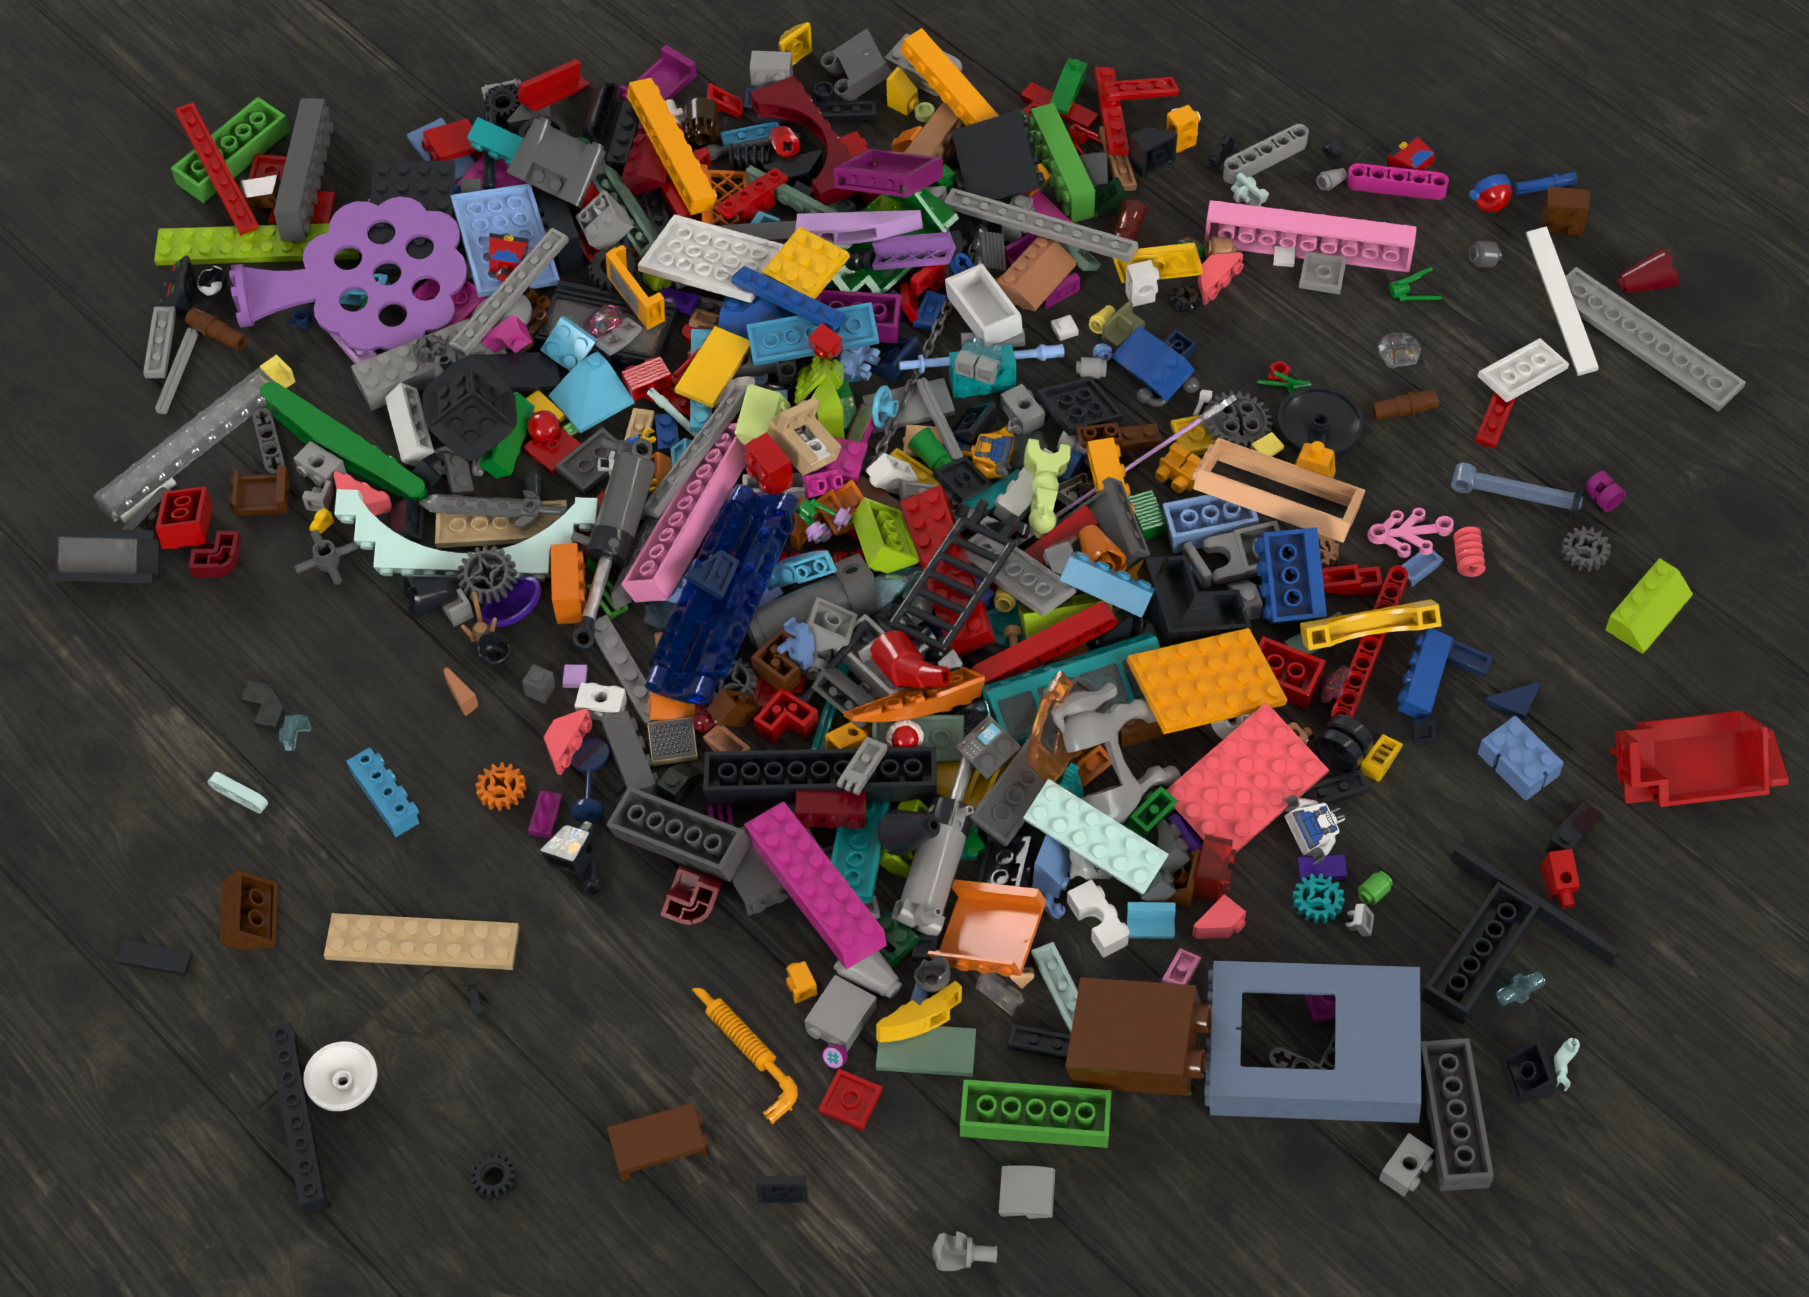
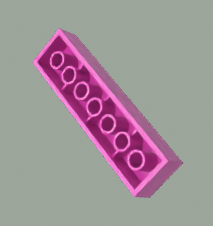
M784 801L744 824L746 835L751 840L753 848L846 970L887 946L884 929Z

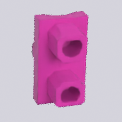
M838 469L802 476L805 484V498L823 495L831 489L835 492L844 486L842 475H838Z

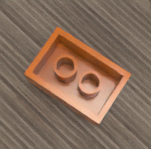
M577 543L551 545L552 603L557 624L579 623L587 602L585 600L587 586L586 581L584 582L586 564L584 563L583 551H579Z

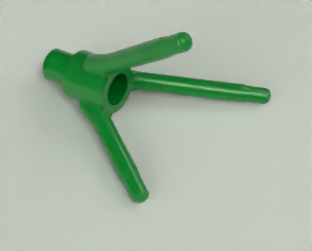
M1274 371L1273 374L1288 382L1257 380V384L1287 387L1290 393L1303 387L1312 386L1309 380H1295L1277 371Z

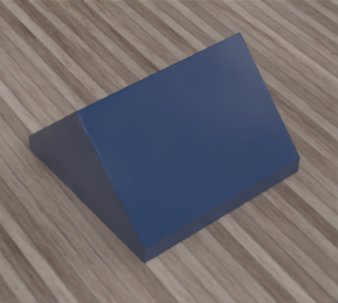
M912 336L899 339L898 343H890L880 354L879 357L881 359L877 365L872 364L869 371L896 385L908 371V369L900 370L899 362L918 359V338Z

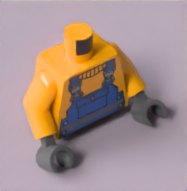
M1016 417L1012 418L1008 422V426L998 431L980 434L976 445L964 443L963 456L973 458V464L988 479L998 478L1001 480L1007 477L1008 469L1012 468L1010 461L1014 450L1013 432L1017 435L1022 432L1020 428L1022 422Z

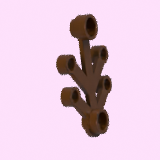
M530 287L523 292V295L528 298L531 306L536 301L538 306L532 311L531 319L526 325L532 342L522 348V351H526L533 346V335L550 318L545 311L551 305L550 299L546 295L539 297L535 289ZM536 319L537 321L529 328V326Z

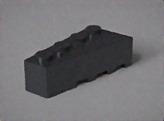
M552 194L540 196V205L537 207L545 233L554 228L569 238V242L556 255L561 274L565 275L585 270L579 236L566 201Z

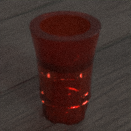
M1135 200L1123 201L1114 235L1134 241L1142 222L1148 214L1147 207Z

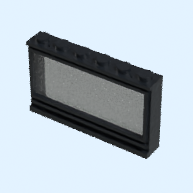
M558 280L556 290L551 299V305L546 311L550 317L549 321L539 328L537 335L534 337L536 348L538 351H541L540 349L563 315L583 330H587L596 339L612 332L613 324L625 318H630L642 327V331L628 345L618 352L608 355L598 348L595 343L588 356L598 351L611 366L622 369L640 365L649 358H657L659 356L663 358L678 319L677 304L664 301L665 321L647 330L619 292ZM596 309L598 311L603 309L604 317L619 316V314L620 317L603 320L607 330L595 333L598 331L593 324L600 321L601 318L598 312L591 317L590 313Z

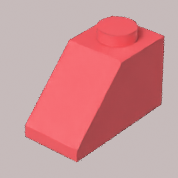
M1224 894L1193 925L1192 936L1195 939L1229 938L1234 932L1239 933L1245 926L1246 911Z

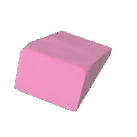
M1179 948L1161 983L1189 985L1202 957Z

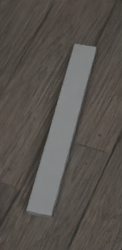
M551 228L450 341L449 347L463 356H468L569 242L568 236Z
M733 386L645 502L642 512L644 515L659 518L742 408L747 386Z

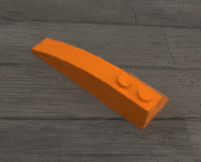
M963 667L950 672L951 679L947 687H929L924 689L909 687L845 711L843 714L844 717L853 722H889L919 718L938 712H949L953 710L954 706L970 704L973 702V699L980 697L985 677Z

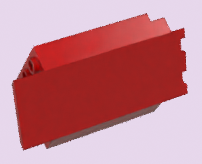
M1744 710L1636 722V729L1616 731V747L1610 748L1611 755L1617 757L1615 769L1619 783H1624L1623 797L1625 804L1654 801L1659 807L1768 795L1770 794L1769 787L1788 785V776L1773 730L1768 729Z

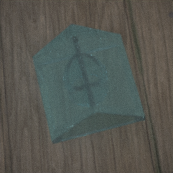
M909 566L888 574L883 572L875 579L878 609L881 611L885 605L897 600L922 572V568L920 566Z

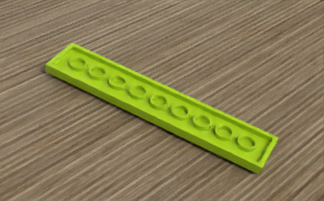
M330 223L311 224V232L307 233L306 242L281 241L277 225H260L258 230L242 236L239 235L235 226L159 229L154 261L156 266L174 265L184 256H189L192 264L303 261L304 250L308 243L315 237L328 233ZM345 248L337 253L335 260L360 259V252L354 248Z

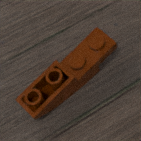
M1118 423L1076 427L1080 445L1087 449L1088 441L1112 437L1114 438L1115 445H1119L1120 453L1123 451L1139 453L1141 447L1158 446L1162 442L1156 423L1119 427Z

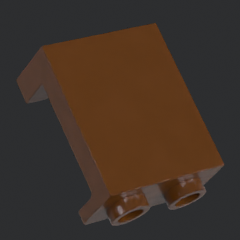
M277 466V474L241 476L239 469L234 470V478H230V487L233 493L229 496V506L234 509L236 517L288 513L290 476L286 466Z

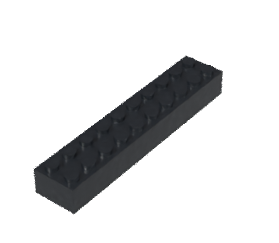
M936 747L887 748V752L861 791L866 792V802H897L917 799L920 801H931L933 798H936ZM859 748L705 752L703 783L706 806L780 804L783 801L786 804H796V790L847 791L845 790L847 782L843 788L838 787L837 782Z

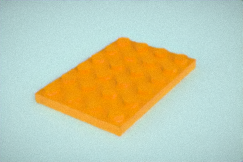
M1249 628L1129 655L1126 660L1163 734L1256 712L1266 702L1271 708L1284 706L1287 702L1283 690Z

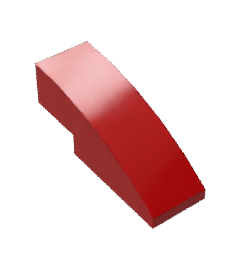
M1358 564L1322 568L1324 592L1353 596L1380 594L1383 586L1379 566L1359 569Z

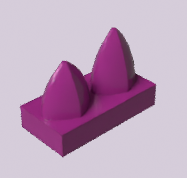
M549 790L540 791L528 829L529 835L552 839L563 802L562 794L552 793Z

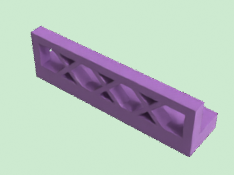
M950 232L896 236L875 240L872 242L876 257L872 267L873 270L950 264L956 247Z

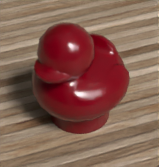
M706 704L697 705L692 718L695 730L701 734H707L717 725L711 719L712 715L708 712L707 708L709 706Z

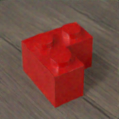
M783 688L775 694L754 718L755 733L772 744L779 739L786 729L806 740L819 724L818 710Z

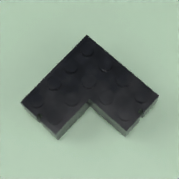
M1186 555L1167 556L1166 560H1164V557H1150L1143 560L1137 575L1139 580L1149 582L1152 585L1151 587L1155 589L1148 604V609L1161 647H1168L1242 629H1251L1252 626L1247 611L1243 610L1245 605L1240 591L1198 592Z

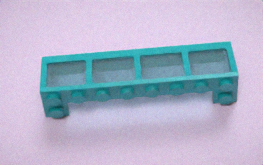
M1148 632L984 685L982 694L987 714L995 719L1021 746L1022 742L1027 741L1076 675L1097 691L1102 689L1107 683L1114 684L1117 687V695L1110 699L1112 702L1111 706L1119 703L1129 704L1135 699L1145 702L1147 700L1126 660L1129 655L1159 649L1156 636Z

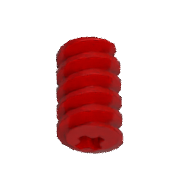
M780 126L775 127L771 131L770 142L778 155L785 158L796 155L800 148V142L792 129Z

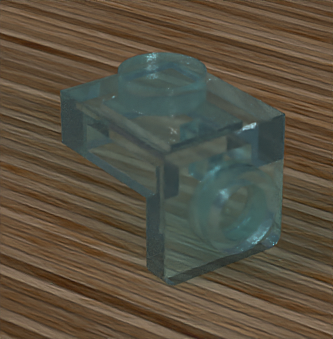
M300 714L285 716L283 728L279 730V741L283 742L286 751H295L298 731H311L312 726L309 718Z

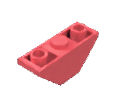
M1241 252L1210 255L1202 264L1203 275H1198L1197 281L1204 305L1210 300H1214L1220 289L1226 287L1230 283L1231 278L1241 272L1244 266L1242 263L1243 254Z
M335 471L334 478L337 489L359 490L363 495L364 504L374 516L391 512L392 505L388 494L371 488L365 482L360 483L348 474Z
M587 709L554 719L544 735L548 753L559 775H562L565 768L569 767L573 754L576 750H579L584 736L592 728V720Z

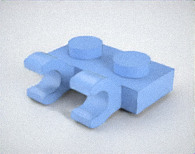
M869 345L843 350L838 361L844 367V378L853 380L854 376L868 381L872 375L869 372L871 366L862 362L867 361L877 365L881 359L878 357L880 350L870 348Z

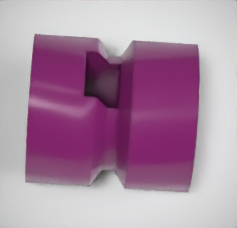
M1605 471L1595 474L1584 486V491L1592 499H1597L1596 503L1604 512L1611 511L1617 507L1626 495V492L1617 483L1613 484V479Z

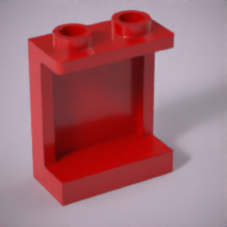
M467 118L423 131L421 145L423 150L428 152L431 161H450L470 154L477 161L484 153V150L479 152L473 149L467 139L473 127Z

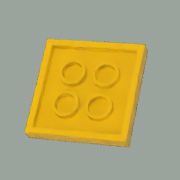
M799 226L763 269L762 274L816 299L850 258L849 252Z

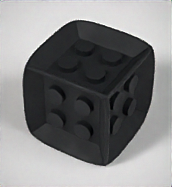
M472 355L465 356L434 378L424 390L423 414L426 425L442 443L463 459L472 461L481 457L503 441L516 427L517 407L511 388L490 367Z

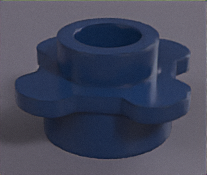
M299 308L293 312L290 324L292 326H299L301 329H307L310 321L315 318L314 314L309 313L304 308Z

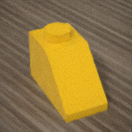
M897 67L887 78V106L908 116L919 104L918 89L904 71Z

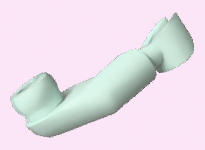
M1569 1038L1564 1042L1554 1056L1555 1073L1558 1076L1556 1078V1088L1561 1082L1565 1086L1564 1091H1567L1570 1086V1081L1566 1077L1568 1073L1567 1064L1580 1047L1579 1041L1575 1038L1574 1040Z

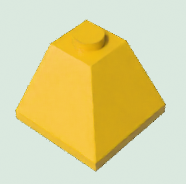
M808 22L795 25L790 30L785 31L780 37L779 52H791L792 66L812 52L811 26Z

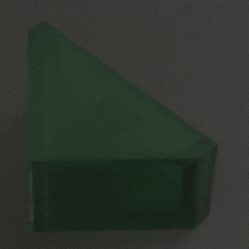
M1115 177L1095 196V218L1099 219L1125 211L1126 192L1118 177Z

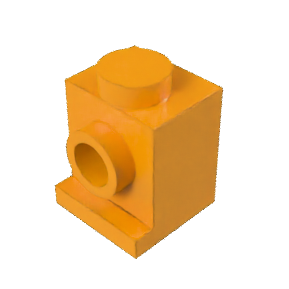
M806 962L790 964L786 968L788 978L785 979L789 990L793 991L795 1004L816 996L817 986Z

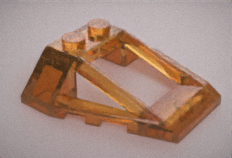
M1058 671L1051 678L1043 692L1026 750L1027 764L1044 783L1048 779L1056 782L1065 772L1066 764L1072 757L1077 758L1081 753L1080 750L1070 753L1066 750L1061 757L1064 740L1063 733L1059 727L1052 755L1040 742L1044 722L1048 715V708L1052 711L1056 702L1063 703L1067 694H1070L1069 691L1073 685L1062 671Z

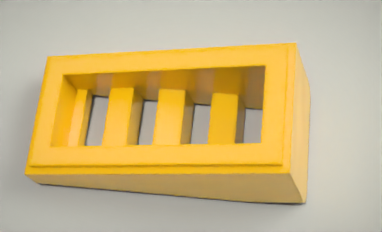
M1382 734L1362 761L1360 769L1363 774L1379 782L1398 755L1403 744ZM1382 745L1392 749V751L1382 747Z

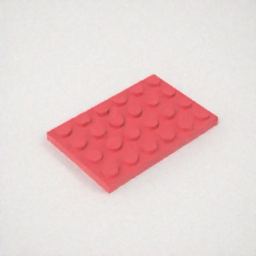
M1266 702L1166 791L1178 801L1174 807L1175 810L1221 861L1225 863L1288 808V803L1282 801V799L1291 795H1295L1297 798L1301 797L1325 776L1329 769Z

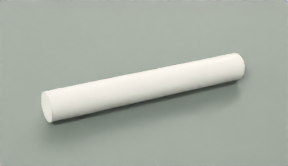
M170 478L121 515L122 521L127 523L159 488H173L176 485L175 480Z

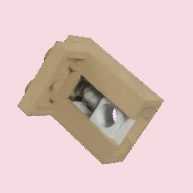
M815 397L807 401L803 400L792 408L784 409L780 416H775L770 420L767 430L769 436L803 476L836 461L841 449V445L815 418L820 404Z

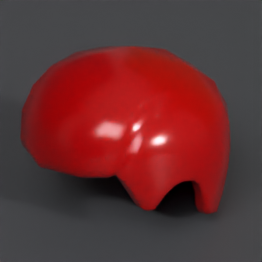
M541 410L535 412L529 418L528 432L536 441L545 442L559 434L560 422L552 412Z

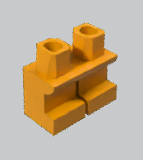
M1174 442L1168 454L1164 458H1160L1159 467L1155 472V479L1164 483L1170 478L1173 480L1171 488L1178 494L1185 489L1191 491L1195 484L1192 477L1196 467L1198 468L1201 458L1193 453L1190 455V451Z

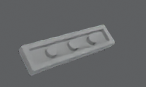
M175 306L154 307L143 372L145 378H166L176 317Z

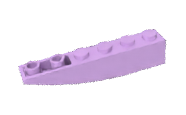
M921 210L797 214L795 231L800 226L834 245H845L902 235L923 228Z

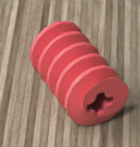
M1464 527L1453 536L1457 570L1461 575L1467 577L1481 575L1486 569L1483 558L1484 552L1482 551L1483 545L1481 544V530L1477 527Z

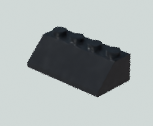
M623 101L612 108L602 146H604L603 151L606 152L604 157L605 164L616 170L621 178L640 123L630 101Z

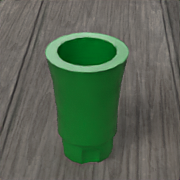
M929 427L915 434L908 443V449L920 457L932 471L953 462L950 454L943 448Z

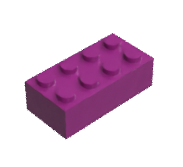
M822 290L816 298L817 301L834 309L872 302L879 342L898 343L901 318L900 294Z

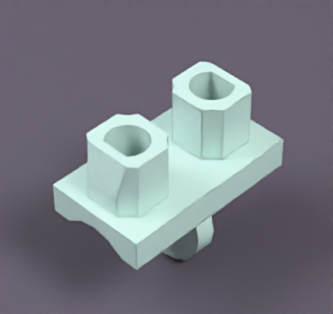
M1238 173L1236 182L1231 187V191L1235 193L1233 199L1237 203L1243 201L1246 205L1261 206L1262 203L1266 202L1269 193L1265 189L1259 190L1256 187V181L1251 176L1246 177L1243 173Z

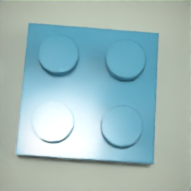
M563 315L540 350L571 371L579 361L588 356L597 339Z

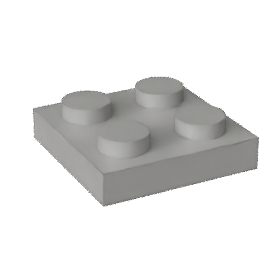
M1306 251L1299 288L1340 295L1347 258Z

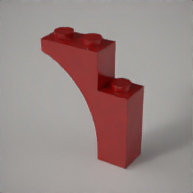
M707 147L692 152L694 157L699 160L700 165L711 166L710 153ZM668 180L667 185L661 187V193L672 216L675 214L699 221V213L690 214L673 181Z

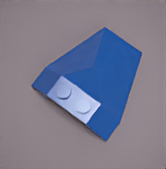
M757 295L752 303L725 296L720 310L718 327L749 340L747 324L797 315Z

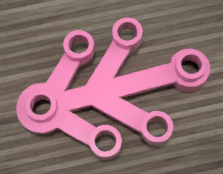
M1415 508L1412 511V515L1404 523L1403 512L1395 510L1383 524L1371 526L1368 531V539L1374 544L1385 543L1396 549L1398 556L1406 558L1411 554V546L1408 543H1401L1394 539L1395 537H1400L1419 547L1421 554L1429 555L1433 552V543L1429 540H1423L1416 535L1438 533L1441 536H1448L1453 531L1454 522L1448 516H1441L1436 520V524L1414 526L1417 522L1420 523L1425 520L1426 512L1424 509ZM1402 524L1399 528L1391 529L1394 525Z

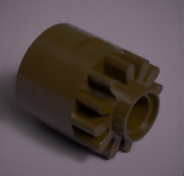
M695 98L687 102L684 107L686 140H691L692 145L696 143L699 147L709 145L710 142L716 143V138L720 137L718 105L709 98Z

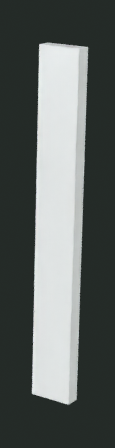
M1547 226L1526 232L1577 376L1597 371L1599 366Z

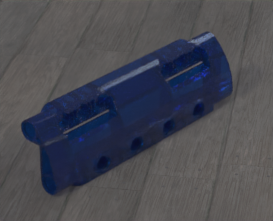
M737 484L729 501L719 509L692 570L720 550L731 555L749 517L750 519L733 554V557L740 562L722 599H718L693 583L686 581L652 655L654 666L645 682V687L649 691L689 704L704 705L710 703L719 680L725 679L728 675L791 533V518L799 503L794 495L778 493L758 496L747 485ZM701 624V627H700V629H699V631H698V633H697V636H696V638H695V640H694V642H693V644H692V647H691V649H690V651H689V653H688V655H687V658H686V660H685V662H684V664H683V667H682L680 673H678V671H679V669H680V667H681V665H682V663H683V660H684V658H685V656H686V654H687V652H688V649H689V647H690V645H691V643H692V641H693V638H694V636H695V634H696V632H697V630H698V627H699V625Z

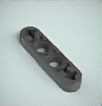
M260 408L253 413V422L267 474H277V470H274L272 462L276 461L277 466H285L282 450L270 410ZM262 417H265V421H266V424H265V425H262V422H261V418H262ZM265 432L273 433L269 438L262 437ZM270 448L277 449L272 455L266 454V451Z
M166 487L159 488L121 530H149L158 519L163 492L171 490ZM116 540V552L120 554H126L133 547V540Z

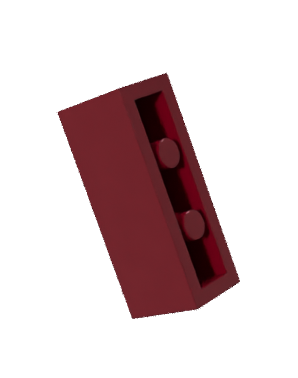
M796 790L795 816L805 828H865L866 792H860L857 795L853 791Z

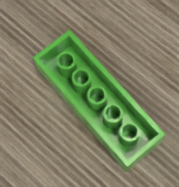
M257 97L211 136L233 178H235L253 163L256 154H264L290 132L286 115ZM194 149L171 167L176 184L201 202L205 203L217 193Z
M1051 103L1032 108L1030 133L1035 138V153H1038L1042 160L1041 164L1052 175L1049 183L1051 187L1054 186L1057 201L1062 203L1063 214L1068 216L1073 223L1093 218L1095 189L1055 104Z
M964 1080L960 1137L1108 1148L1111 1090Z

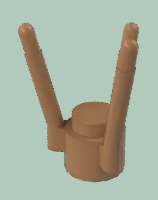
M473 592L472 596L478 622L473 627V633L465 625H461V628L470 637L471 642H477L482 634L495 631L497 618L494 617L492 619L491 627L483 622L477 593Z

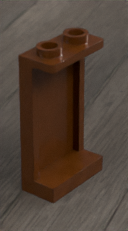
M693 1103L607 1127L621 1181L631 1179L630 1173L700 1152L702 1157L707 1156L706 1147H709L710 1144L707 1133H701L699 1125L704 1124L700 1110L695 1111Z

